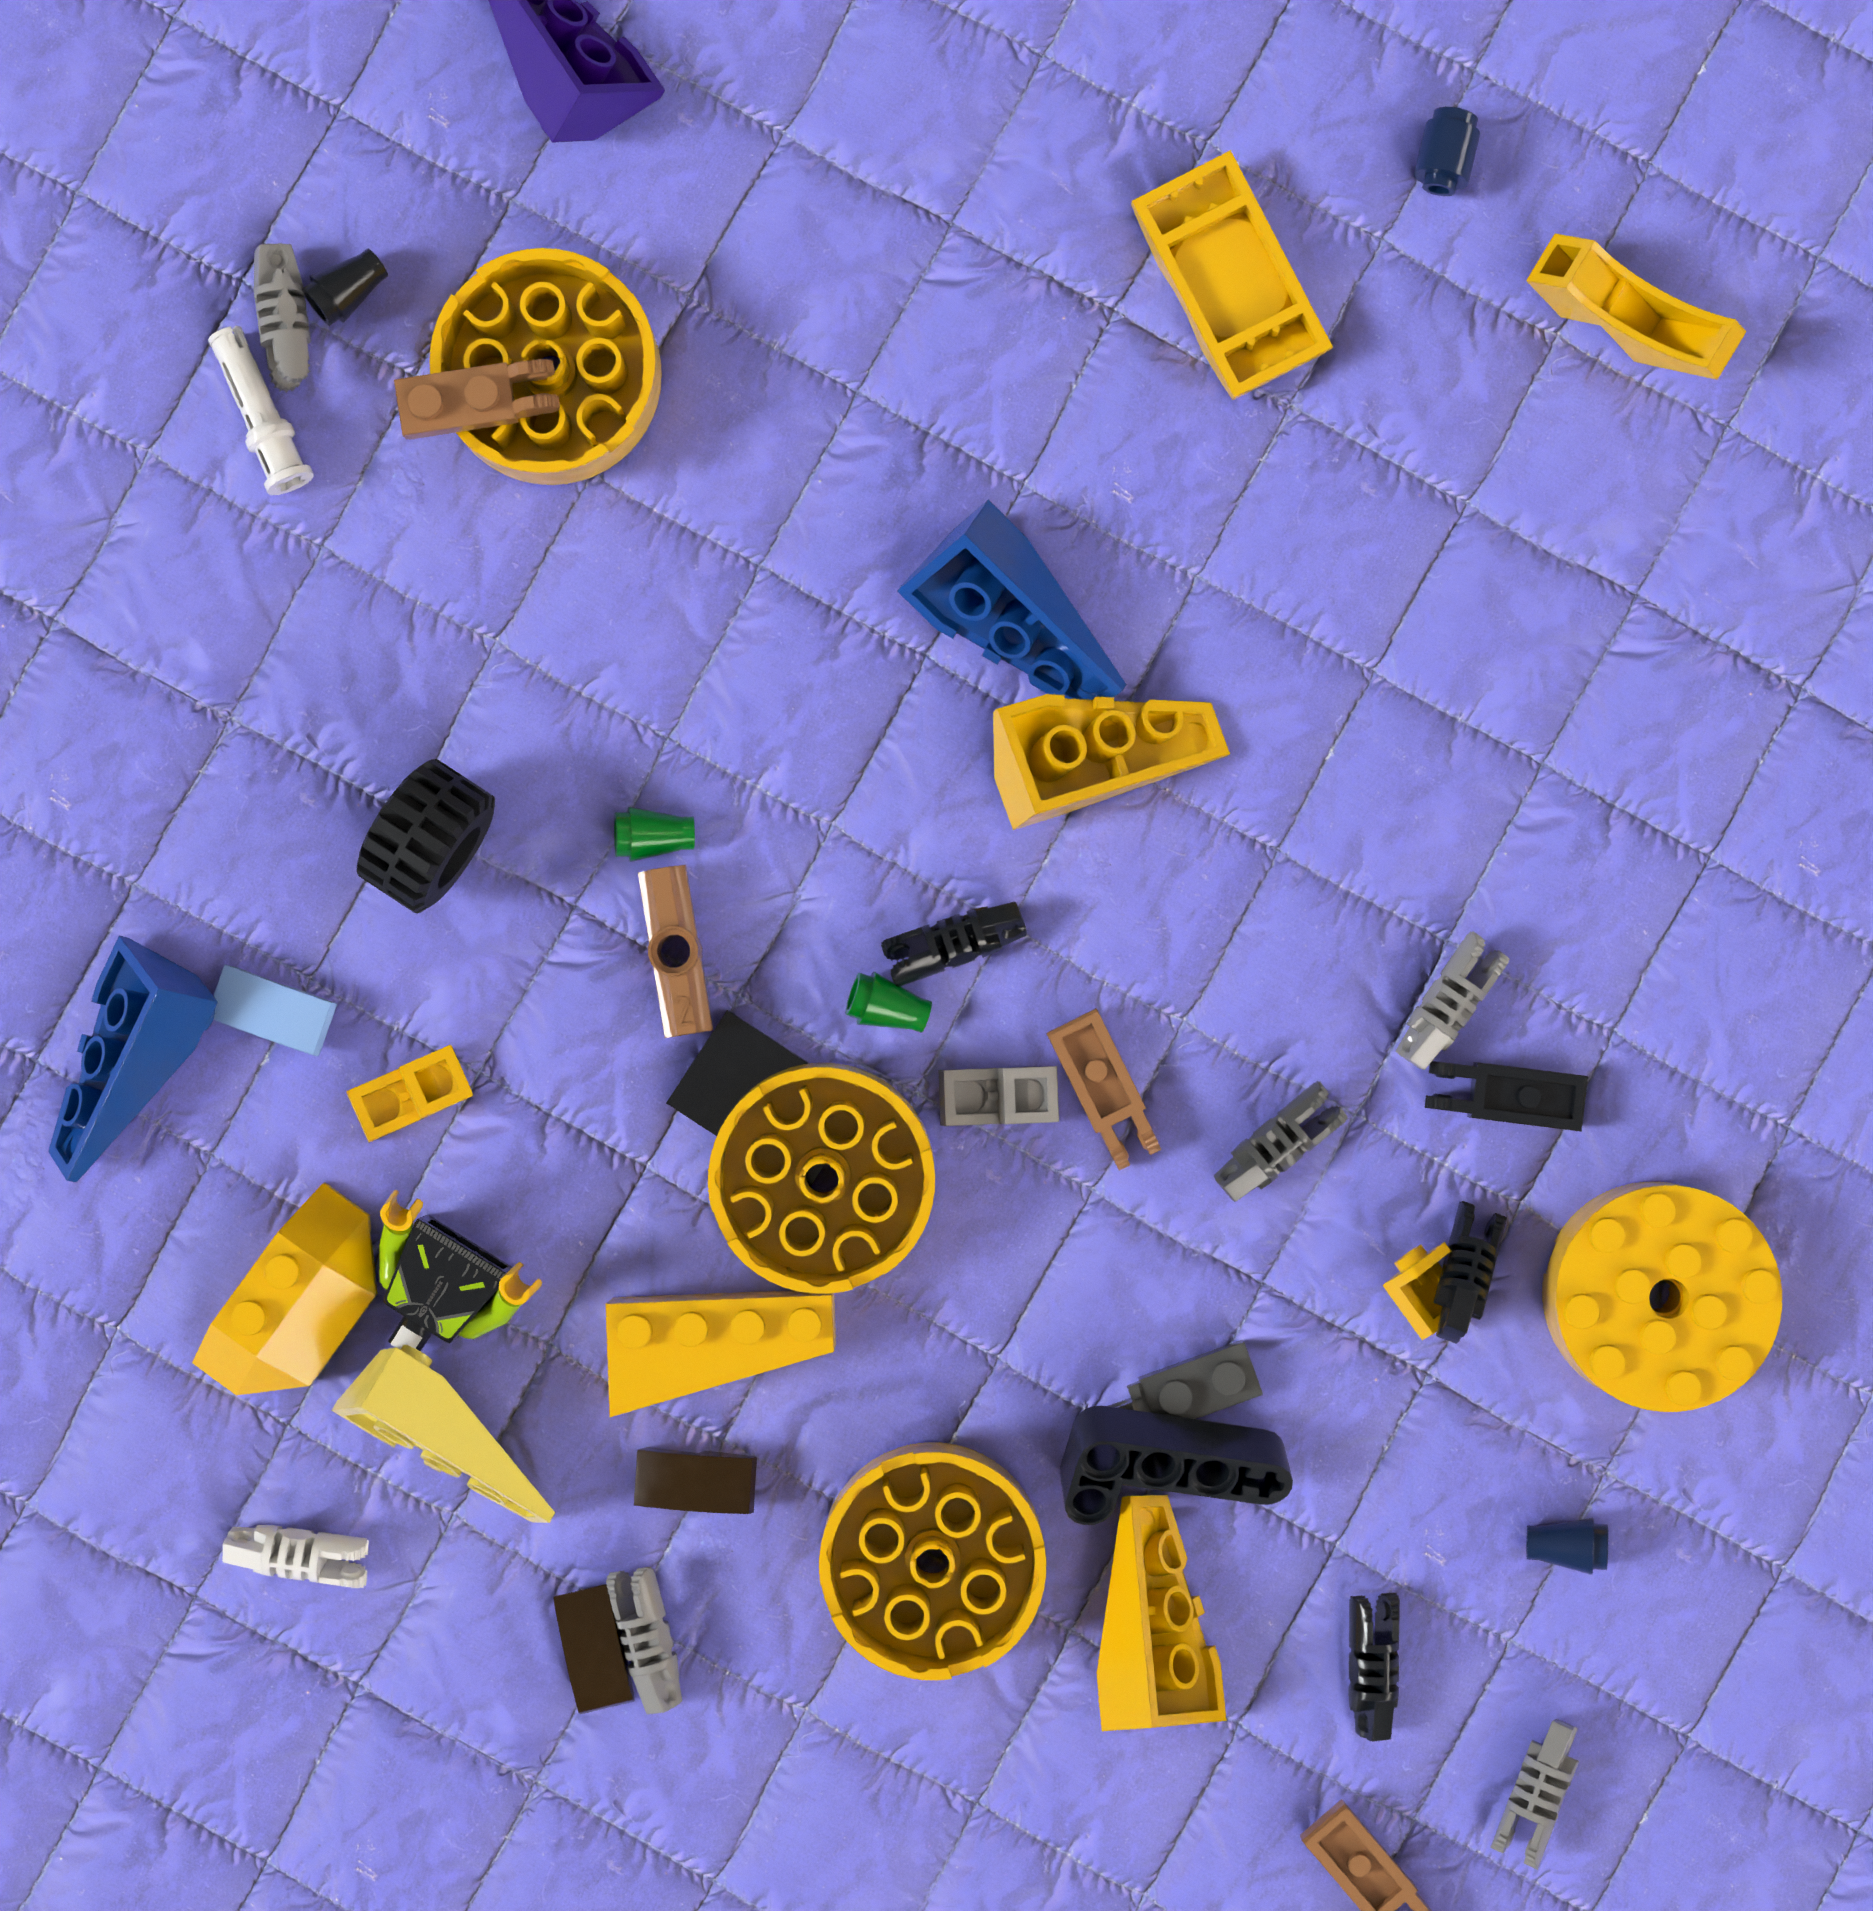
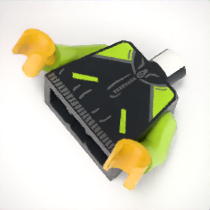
M394 1190L380 1211L384 1226L379 1243L380 1283L387 1290L383 1302L403 1315V1318L388 1340L392 1346L401 1349L403 1345H408L421 1351L431 1334L447 1343L453 1342L459 1336L474 1340L507 1324L520 1306L542 1286V1281L539 1278L531 1286L524 1284L520 1280L518 1271L524 1266L521 1262H518L513 1267L428 1214L418 1218L413 1225V1221L423 1207V1202L416 1198L409 1210L404 1209L397 1202L399 1191Z

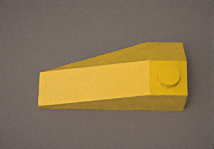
M1045 694L993 711L994 779L1013 830L1067 814L1230 755L1211 702L1153 699L1147 702L1114 701V697H1095L1093 700L1070 699L1065 698V695Z

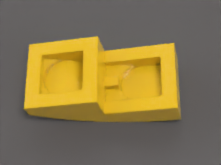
M452 1045L411 1061L392 1072L346 1091L368 1143L473 1096V1092Z

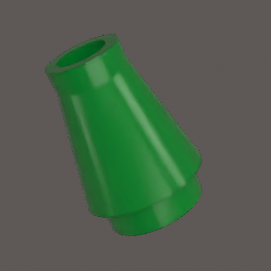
M628 807V812H615V856L629 857V861L633 862L680 850H694V817H681L634 807Z
M873 972L871 976L858 973L848 997L845 1014L857 1018V1025L910 1029L922 1033L930 1016L932 1001L920 998L901 986H896L892 981L876 972Z

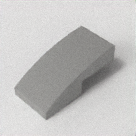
M1057 1066L938 1070L940 1126L1059 1122Z

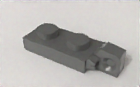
M1243 1340L1142 1375L1138 1377L1139 1381L1127 1386L1131 1398L1108 1406L1197 1419L1261 1396L1263 1393Z

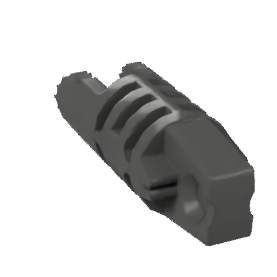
M1320 1081L1309 1086L1281 1109L1276 1117L1270 1118L1253 1132L1249 1139L1246 1138L1231 1152L1233 1158L1214 1175L1216 1182L1234 1202L1256 1187L1263 1189L1278 1178L1279 1173L1288 1170L1303 1157L1307 1150L1311 1151L1346 1122L1348 1116L1341 1107L1336 1105L1335 1107L1326 1108L1325 1111L1314 1117L1302 1128L1299 1126L1328 1099L1327 1095L1329 1093Z

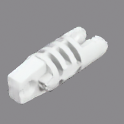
M257 1525L256 1528L232 1527L223 1542L222 1562L253 1569V1572L266 1576L278 1574L280 1578L301 1581L309 1579L310 1582L364 1588L367 1582V1570H365V1566L356 1564L354 1560H360V1558H365V1555H368L369 1540L367 1538L325 1532L314 1534L310 1530L289 1527L283 1529L282 1526Z

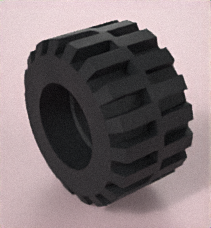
M431 759L402 781L378 813L359 852L357 863L358 876L412 912L421 913L438 902L449 891L474 857L492 822L495 797L440 760Z

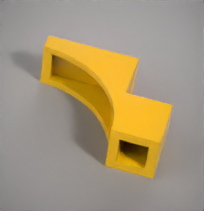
M1555 233L1526 280L1561 318L1600 325L1629 357L1637 363L1718 380L1746 334V330L1736 319L1720 316L1692 306L1649 284L1615 260L1595 240Z

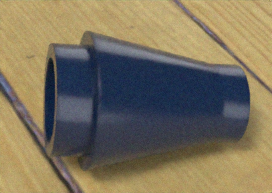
M1593 1518L1542 1526L1527 1525L1526 1559L1539 1560L1591 1575L1593 1574V1569L1607 1570L1608 1525L1594 1524Z

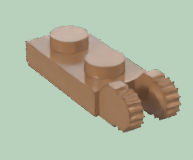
M533 359L531 361L516 362L511 365L504 362L395 379L394 384L402 436L406 440L514 424L518 423V418L556 412L560 410L559 397L556 394L540 393L515 400L512 385L552 377L555 373L553 361L551 359Z
M1095 1008L1047 1032L1046 1035L1095 1133L1100 1132L1118 1170L1120 1171L1130 1166L1128 1161L1129 1155L1123 1143L1118 1140L1112 1125L1128 1117H1131L1134 1123L1137 1137L1143 1149L1147 1150L1150 1155L1160 1151L1161 1147L1143 1112L1146 1107L1097 1009Z
M1342 1799L1300 1834L1302 1842L1361 1911H1395L1405 1902L1413 1911H1432L1417 1893L1418 1890L1415 1884Z

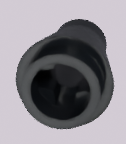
M368 248L355 257L309 276L311 283L302 288V291L313 310L324 323L330 326L337 320L344 323L372 290L388 277V273L379 258Z

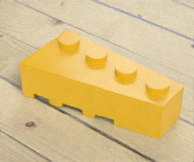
M789 1290L613 1297L605 1304L610 1417L834 1352L836 1347L834 1293L811 1294Z

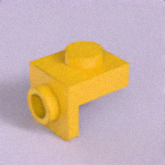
M1445 1242L1428 1252L1422 1244L1407 1252L1394 1262L1400 1272L1382 1285L1421 1340L1437 1332L1442 1306L1433 1302L1442 1271L1438 1261L1451 1252Z

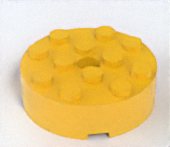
M535 248L515 251L497 257L476 269L477 274L469 279L454 296L451 294L437 319L430 345V374L504 362L511 365L520 361H531L547 356L559 357L560 364L552 377L512 385L515 400L540 393L556 394L559 397L560 410L538 416L518 418V423L456 432V434L479 459L494 470L508 477L533 484L561 485L579 482L594 477L617 464L631 452L647 431L654 417L661 391L662 372L658 345L649 321L634 294L617 277L610 273L609 269L586 256L560 249Z
M819 1062L798 1065L777 1072L761 1081L741 1098L726 1118L715 1139L710 1155L708 1168L709 1201L712 1212H714L718 1226L727 1240L728 1246L756 1274L774 1284L798 1292L830 1294L853 1290L854 1287L868 1283L895 1268L908 1255L922 1235L930 1216L935 1193L933 1151L926 1129L917 1112L899 1091L883 1079L863 1069L838 1063ZM816 1164H829L838 1175L837 1186L833 1190L824 1193L813 1190L806 1179L807 1171Z
M1667 1182L1626 1184L1606 1191L1587 1202L1566 1222L1554 1241L1556 1244L1550 1256L1546 1274H1543L1542 1282L1544 1315L1552 1339L1564 1359L1582 1378L1624 1403L1659 1412H1681L1708 1406L1729 1396L1744 1385L1765 1361L1773 1346L1782 1313V1286L1776 1260L1767 1241L1754 1223L1735 1206L1718 1196L1699 1189ZM1664 1280L1670 1285L1668 1300L1663 1304V1308L1652 1309L1649 1300L1650 1292L1656 1283Z
M924 1442L898 1447L878 1456L862 1467L846 1483L833 1503L826 1521L820 1547V1586L832 1616L831 1619L838 1631L868 1661L888 1672L911 1679H952V1676L968 1673L983 1666L985 1668L996 1662L1018 1643L1032 1623L1041 1603L1046 1580V1553L1039 1519L1032 1502L1018 1481L1005 1468L984 1454L967 1447L942 1442ZM940 1549L947 1556L949 1564L941 1572L928 1573L918 1567L917 1557L926 1550Z

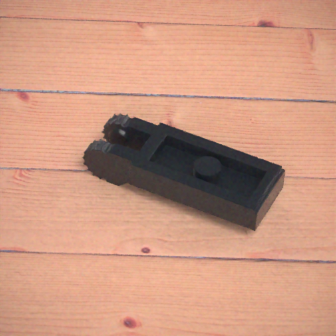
M1436 1061L1430 1063L1429 1073L1435 1074L1436 1077L1449 1079L1463 1077L1471 1078L1472 1081L1469 1101L1454 1099L1450 1095L1443 1094L1426 1095L1425 1108L1468 1113L1467 1117L1582 1132L1588 1076L1474 1062L1473 1066Z

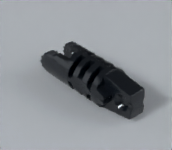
M1011 902L991 908L986 906L966 911L967 915L960 916L957 914L937 921V924L932 927L928 924L885 939L881 942L884 956L887 959H891V961L897 960V964L893 965V968L890 969L893 983L896 986H902L943 972L946 967L955 968L975 961V958L982 955V958L1003 949L1002 946L1027 935L1026 926L1017 903Z
M1465 1201L1459 1202L1448 1244L1451 1252L1445 1256L1433 1302L1442 1306L1436 1336L1455 1344L1467 1333L1471 1318L1480 1320L1483 1316L1507 1217L1495 1213L1485 1227V1237L1483 1240L1470 1237L1469 1233L1475 1218V1206Z
M1392 1592L1381 1593V1596H1378V1600H1376L1375 1633H1373V1609L1368 1598H1365V1595L1350 1596L1349 1647L1351 1648V1652H1349V1707L1354 1712L1356 1734L1372 1742L1391 1739L1394 1708L1398 1705L1399 1687L1396 1683L1399 1682V1655L1397 1650H1399L1400 1600L1399 1595Z

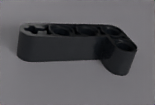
M1093 1406L1077 1415L1060 1465L1065 1511L1070 1519L1082 1525H1095L1109 1518L1115 1509L1122 1485L1260 1505L1280 1502L1288 1496L1293 1485L1283 1441L1275 1432L1109 1406Z

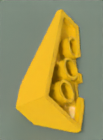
M1168 1495L1125 1496L1121 1500L1096 1673L1102 1731L1227 1721L1221 1662L1215 1645H1206L1198 1617L1205 1612L1200 1596H1191L1183 1573L1188 1558Z

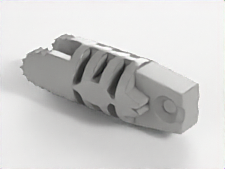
M261 244L254 251L253 290L260 344L266 350L268 370L271 372L269 376L272 379L271 382L275 385L274 388H278L279 391L284 390L287 393L289 390L293 391L300 385L299 382L306 379L307 374L310 372L308 369L310 364H308L309 352L307 344L311 342L306 301L302 291L304 286L291 244Z
M1470 931L1441 971V977L1434 981L1423 997L1420 1007L1417 1006L1407 1022V1025L1410 1027L1396 1049V1052L1419 1069L1425 1070L1441 1050L1446 1051L1459 1035L1458 1031L1462 1027L1464 1028L1477 1009L1478 1002H1482L1509 963L1510 959L1501 951H1490L1481 960V964L1476 967L1469 979H1465L1477 963V959L1481 956L1486 945L1484 944L1485 940L1474 931Z
M651 1567L638 1568L637 1571L633 1572V1577L629 1576V1573H625V1571L611 1572L607 1576L606 1583L617 1629H622L620 1640L624 1646V1656L626 1660L631 1661V1664L628 1665L629 1675L633 1677L646 1714L664 1713L680 1704L682 1696L679 1683L678 1657L676 1652L672 1651L674 1642L670 1635L668 1621H663L666 1612L654 1569Z
M1554 1719L1543 1745L1534 1740L1531 1741L1490 1848L1501 1853L1505 1852L1506 1848L1513 1841L1515 1828L1520 1816L1538 1823L1533 1837L1526 1847L1524 1864L1538 1870L1557 1821L1562 1802L1579 1763L1578 1760L1568 1756L1578 1730L1577 1727L1559 1719Z

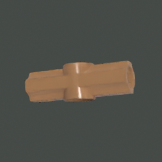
M686 865L669 866L638 872L649 939L648 957L654 970L665 1038L712 1031L713 1025L702 964L703 948L697 934ZM673 936L683 937L690 947V956L687 962L677 968L668 966L661 956V948L664 942Z

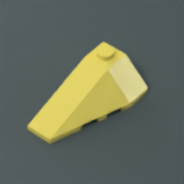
M403 1345L401 1349L394 1347L380 1350L332 1408L331 1411L394 1448L399 1444L408 1449H413L415 1446L423 1450L420 1457L424 1460V1464L438 1472L442 1471L457 1478L460 1477L462 1472L471 1476L467 1482L469 1488L530 1522L550 1523L555 1514L549 1504L442 1375L429 1368L433 1362L432 1359L411 1346Z

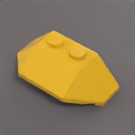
M326 1182L322 1183L276 1233L214 1318L192 1363L236 1396L312 1385L378 1294L370 1233V1214Z

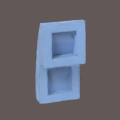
M224 965L214 993L218 1003L215 1007L213 1020L275 1043L319 1056L337 1004L300 989L279 984L238 967Z

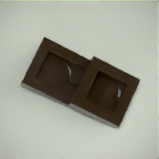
M651 1447L638 1449L634 1506L707 1513H754L757 1457L715 1451L692 1453Z
M607 1584L554 1596L562 1647L578 1713L584 1714L634 1702L633 1686L628 1671L629 1664L624 1656V1646L621 1644L620 1632L617 1629Z

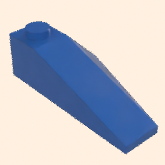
M989 499L954 528L897 590L936 630L952 639L956 634H959L985 649L982 654L983 657L997 665L1001 659L1028 674L1031 685L1047 694L1065 695V698L1093 700L1095 697H1115L1127 685L1031 542Z
M123 936L118 937L96 983L91 1002L101 1004L92 1036L86 1034L81 1036L77 1052L83 1053L81 1061L82 1072L79 1083L70 1084L66 1088L48 1151L65 1179L71 1182H78L193 1053L203 1032L212 1024L215 1007L218 1003L198 975L134 940Z

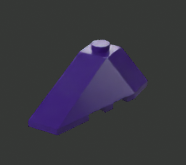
M488 0L524 101L552 143L596 140L659 100L665 92L664 87L638 49L625 37L618 39L616 42L596 23L600 13L588 1L580 4L576 0Z

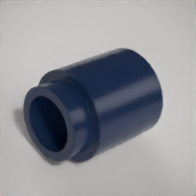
M1439 107L1434 110L1433 118L1426 122L1414 170V177L1423 183L1422 188L1426 192L1437 196H1452L1456 190H1461L1468 186L1480 137V131L1476 128L1478 118L1472 112L1457 107Z

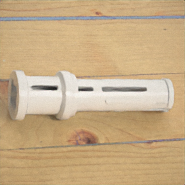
M230 326L213 333L209 337L208 342L220 363L224 377L248 429L245 443L249 452L256 453L267 477L264 483L267 493L269 495H280L304 486L312 480L314 474L310 466L303 465L292 440L295 435L294 428L286 419L280 418L257 363L248 347L242 328L235 326L232 329Z

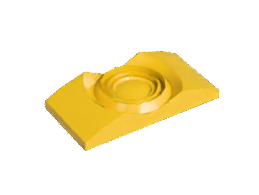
M1231 150L1132 200L1131 206L1158 268L1175 292L1188 317L1200 349L1232 400L1332 350L1333 346Z

